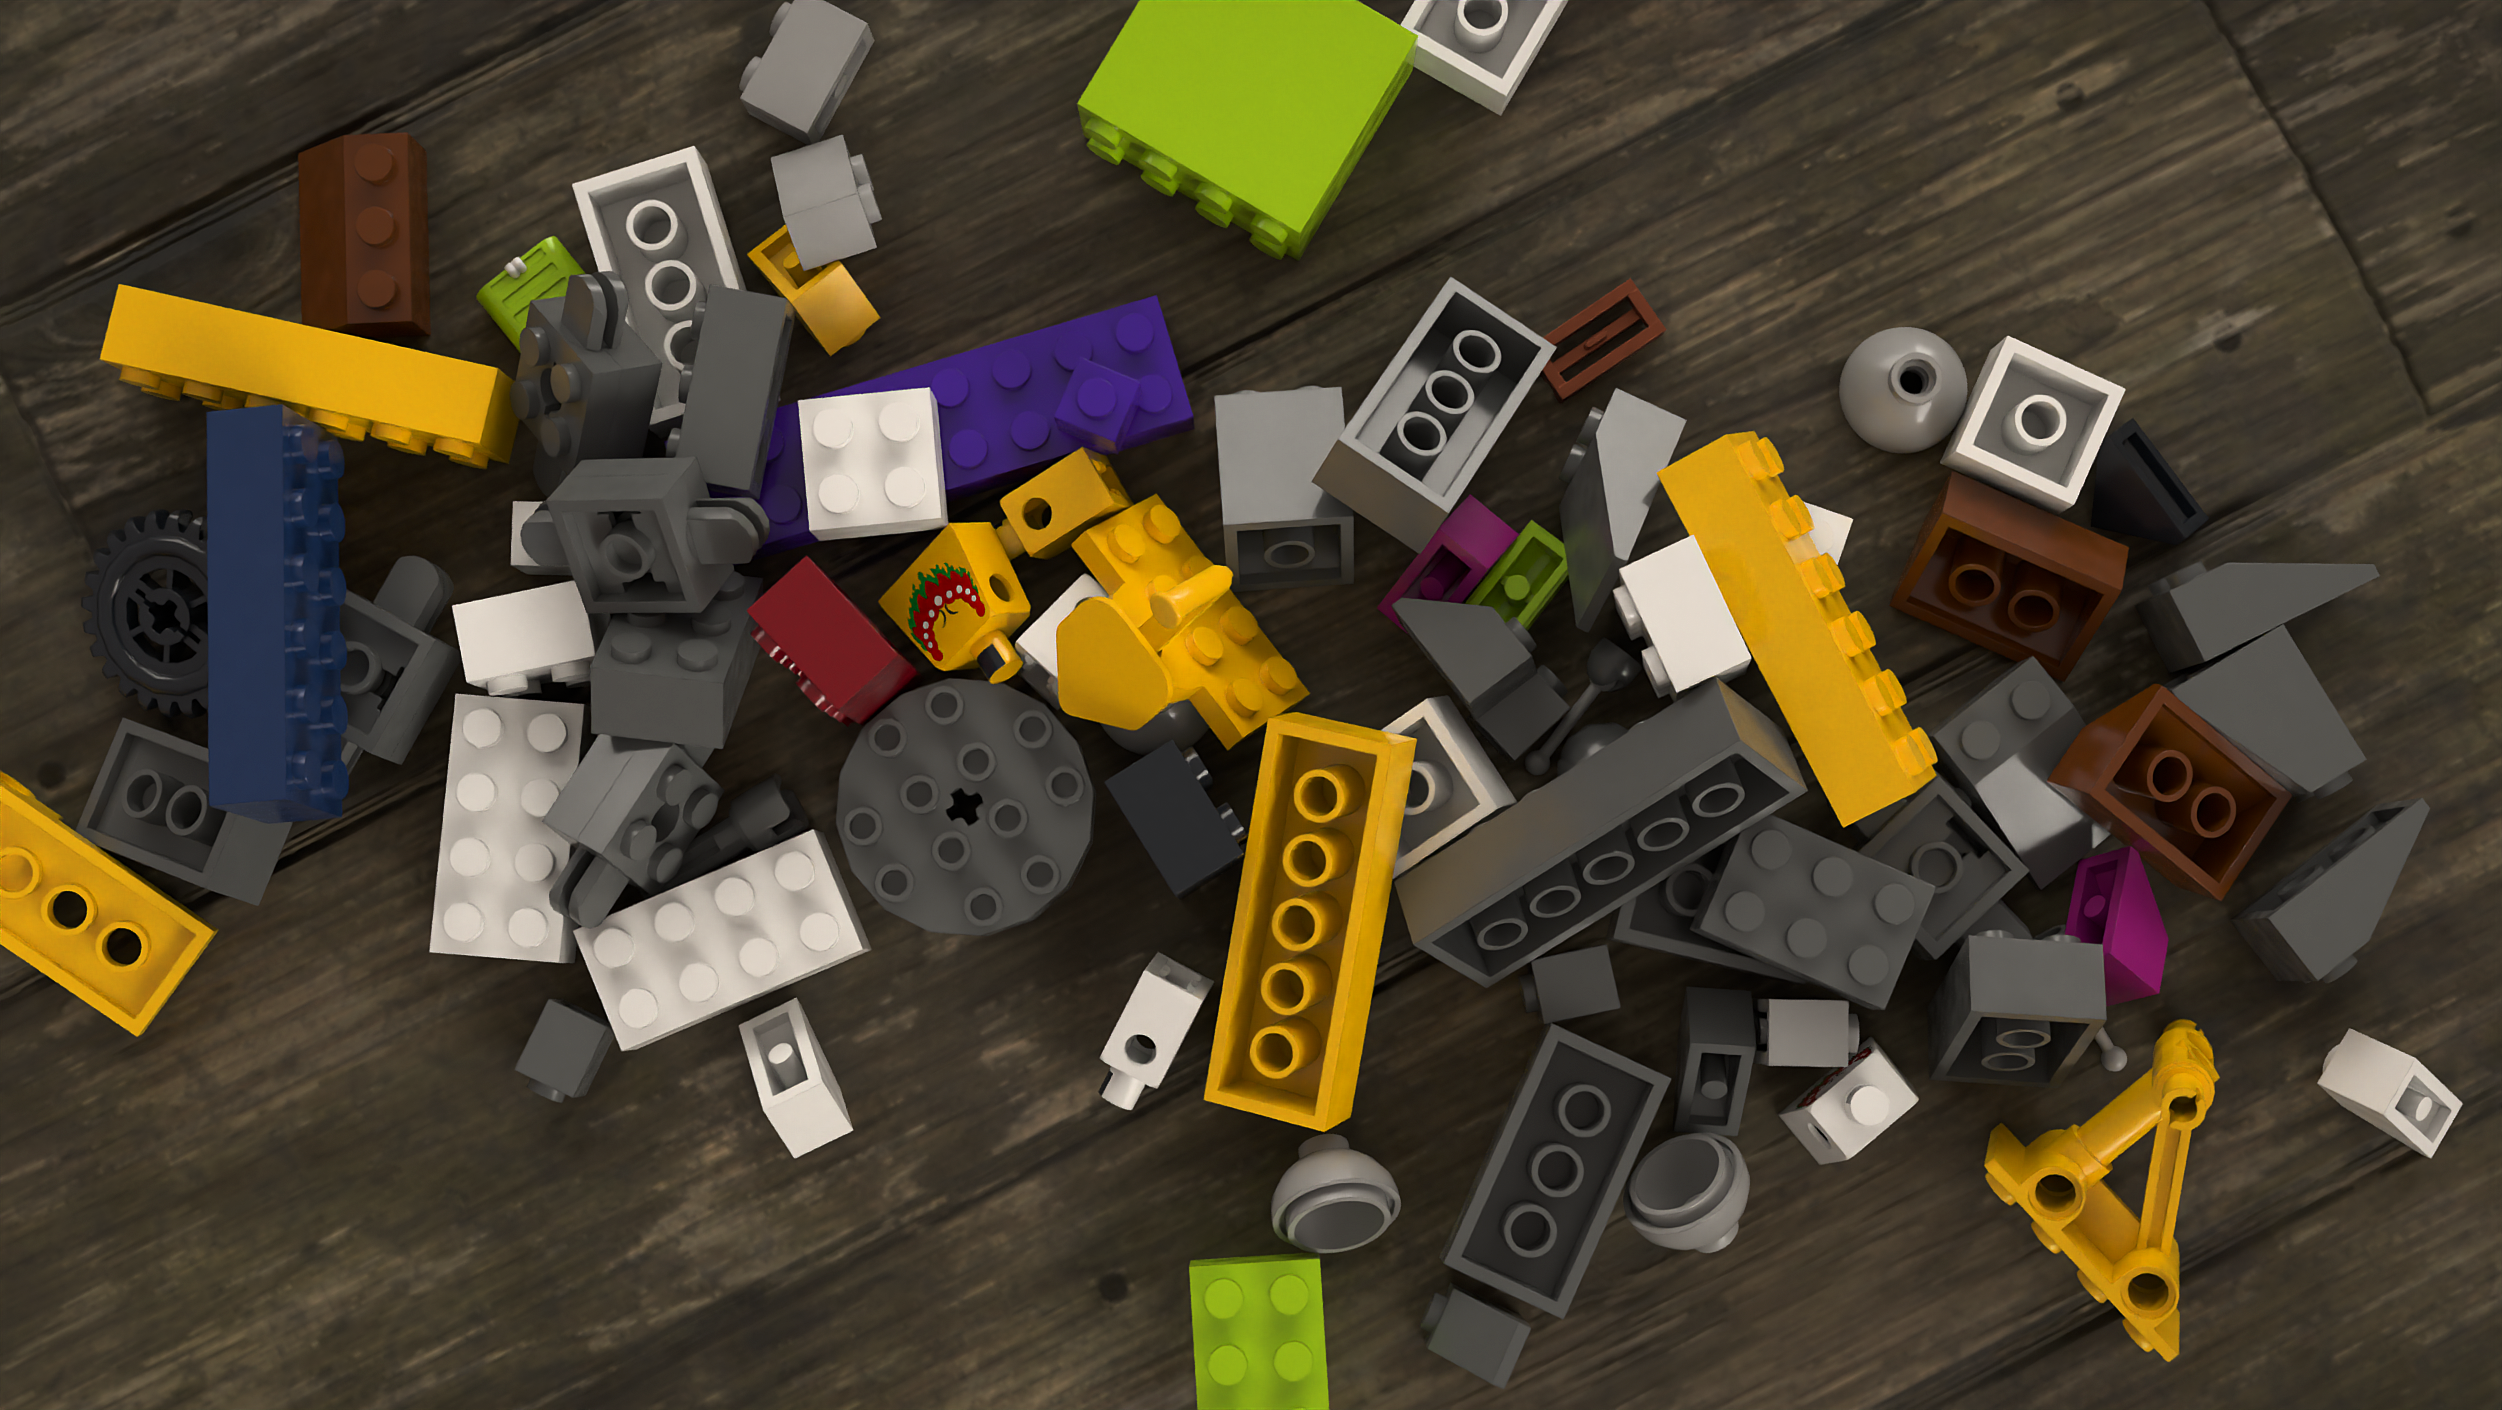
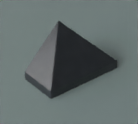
M2134 418L2127 421L2102 441L2098 451L2091 527L2178 545L2209 520L2208 516Z

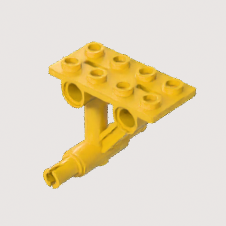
M2177 1019L2166 1026L2162 1036L2155 1044L2152 1068L2081 1127L2073 1124L2067 1130H2049L2037 1137L2027 1147H2024L2008 1128L2000 1123L1991 1131L1984 1164L1988 1171L1985 1174V1178L1992 1190L2008 1205H2013L2017 1202L2034 1220L2031 1223V1227L2038 1239L2054 1254L2063 1251L2079 1268L2076 1272L2077 1277L2091 1296L2100 1303L2109 1300L2125 1317L2122 1321L2123 1326L2136 1344L2146 1352L2155 1349L2167 1362H2170L2179 1355L2180 1313L2176 1308L2179 1300V1248L2173 1234L2191 1131L2204 1120L2206 1111L2213 1102L2215 1094L2214 1082L2220 1078L2214 1068L2211 1044L2204 1036L2202 1029L2199 1031L2195 1030L2197 1024L2187 1019ZM2156 1126L2141 1217L2139 1219L2102 1178L2113 1170L2111 1162ZM2057 1174V1175H2061V1176H2064V1177H2056V1176H2052V1175Z

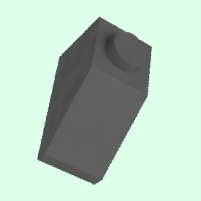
M1400 598L1391 605L1401 626L1476 720L1538 673L1533 657L1530 654L1537 648V645L1515 617L1505 623L1493 607Z
M1686 987L1678 1030L1673 1114L1674 1132L1738 1136L1756 1050L1751 991Z
M1451 1282L1445 1296L1434 1292L1419 1328L1428 1332L1424 1341L1427 1349L1501 1389H1505L1531 1330V1327L1521 1314Z

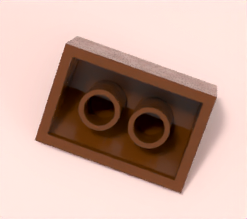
M408 132L343 135L298 153L302 325L365 339L431 336L427 151Z
M1952 471L1924 520L1891 597L1889 606L2019 662L2034 656L2049 676L2065 682L2122 591L2129 547Z
M2159 684L2151 685L2083 727L2047 779L2049 784L2124 845L2132 846L2138 851L2140 858L2176 887L2218 901H2222L2292 797V794L2163 685Z

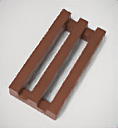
M1631 278L1543 337L1557 347L1626 299L1633 307V309L1553 363L1550 359L1548 360L1540 376L1546 384L1549 383L1554 391V396L1560 404L1658 339L1667 330ZM1642 320L1647 327L1646 329L1568 382H1565L1560 375L1561 373Z

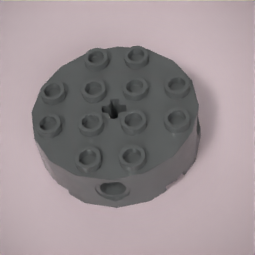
M948 678L901 694L862 728L840 771L836 825L851 871L885 910L929 932L989 936L1034 921L1071 889L1093 844L1097 793L1082 747L1045 704L1003 683L991 684L989 681ZM963 793L973 799L982 797L983 804L979 805L976 809L979 820L974 824H970L963 818L954 819L952 812L959 808L956 798Z

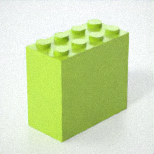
M1139 0L1077 103L1083 135L1090 139L1087 147L1102 159L1115 165H1119L1122 159L1143 170L1142 180L1157 191L1173 196L1177 190L1198 202L1195 210L1212 223L1227 228L1230 222L1251 233L1252 236L1249 241L1267 255L1281 260L1284 254H1287L1299 261L1412 73L1418 35L1357 0Z

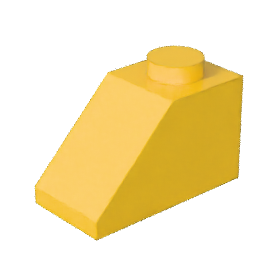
M786 224L747 254L777 294L782 298L788 299L796 310L795 316L830 357L842 347L857 342L864 335L866 329L881 318L839 260L803 271Z

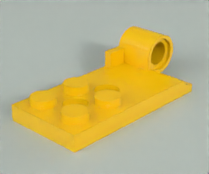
M0 770V944L136 1037L142 1035L219 929L61 822L62 816L35 799L36 797L30 790ZM64 891L75 892L86 902L87 915L83 923L78 927L64 926L54 915V901ZM118 928H126L133 931L141 941L140 956L132 964H121L115 961L108 952V938Z

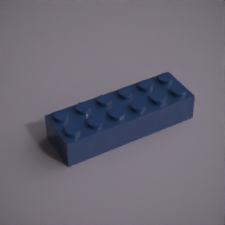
M283 404L207 412L209 806L266 824L342 818V799L347 796L349 789L348 771L341 760V734L346 731L348 725V711L346 703L341 696L340 670L345 667L347 661V646L345 638L340 632L339 606L344 603L346 598L345 577L339 568V542L345 536L346 526L342 508L338 504V479L344 473V454L341 445L337 441V436Z

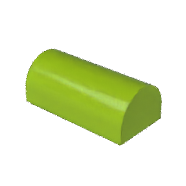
M1531 520L1465 604L1493 607L1505 623L1515 617L1528 631L1569 579L1564 543Z

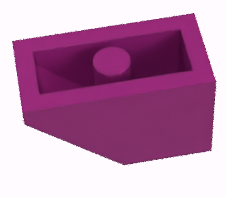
M1470 494L1438 528L1422 553L1416 556L1378 605L1377 609L1405 631L1391 606L1400 598L1463 604L1519 534Z
M2132 846L2079 860L2064 934L2079 938L2081 943L2103 944L2106 1006L2159 994L2169 941L2139 852Z

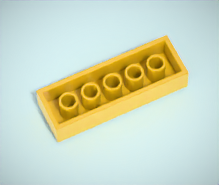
M122 284L118 285L100 360L121 370L119 380L140 386L142 392L153 396L180 401L182 393L183 395L202 400V405L219 411L243 408V405H245V408L283 404L340 438L364 442L365 434L369 432L371 437L387 441V446L390 448L423 456L426 454L427 446H432L434 451L450 455L449 460L479 469H487L489 459L509 464L519 423V418L514 414L510 403V388L515 381L498 368Z
M1755 431L1726 434L1657 472V475L1689 536L1694 534L1742 637L1844 828L1915 793L1937 775L1932 765L1937 763V755L1923 729L1918 727L1913 730L1901 709V706L1905 705L1907 700L1898 679L1890 669L1881 671L1870 648L1876 645V641L1868 622L1859 611L1851 613L1839 591L1845 587V581L1839 567L1830 554H1819L1808 532L1814 530L1815 526L1807 507L1798 495L1789 497L1778 474L1784 471V466L1777 450L1767 437L1759 440Z
M1299 712L1268 718L1203 1100L1322 1132L1351 1117L1417 738Z

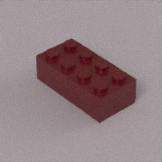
M807 555L746 610L759 624L750 633L757 643L777 663L780 662L786 669L789 668L795 675L798 674L801 677L796 682L797 686L822 712L825 711L830 717L834 716L847 727L855 721L865 726L897 697L914 690L925 680L923 675L848 594Z

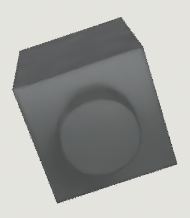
M1544 665L1537 669L1538 673L1477 720L1472 714L1467 717V720L1509 764H1512L1571 708L1562 699L1568 693L1567 688Z
M1607 944L1535 958L1526 964L1528 974L1518 976L1526 1014L1537 1012L1538 1021L1541 1024L1621 1008Z
M548 999L514 1070L531 1078L527 1088L550 1100L562 1103L566 1095L572 1098L585 1096L615 1036L610 1021L564 999Z

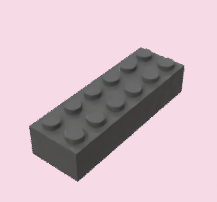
M1714 677L1703 685L1690 689L1681 699L1650 719L1635 724L1625 735L1595 754L1582 758L1567 772L1545 786L1527 793L1520 802L1490 821L1477 825L1468 835L1437 855L1422 860L1415 869L1394 881L1413 945L1488 988L1808 790L1783 729L1722 681Z

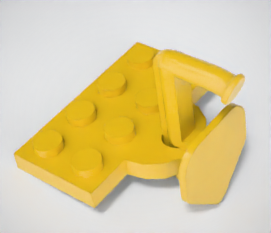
M1157 493L1084 531L1071 544L1072 548L1105 589L1109 597L1096 596L1082 602L1057 627L1058 699L1065 713L1134 731L1145 726L1169 703L1189 699L1225 748L1229 750L1266 726L1269 717L1283 715L1310 694L1297 677L1292 665L1280 655L1260 629L1252 613L1244 608L1229 587L1234 576L1232 571L1227 566L1214 565L1204 556L1181 526L1176 514L1164 504Z

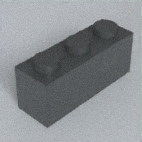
M710 284L707 301H698L695 306L691 325V337L693 340H698L694 365L686 364L681 374L678 398L679 402L686 404L681 429L673 428L669 435L666 458L697 457L709 491L759 500L796 310L787 298Z

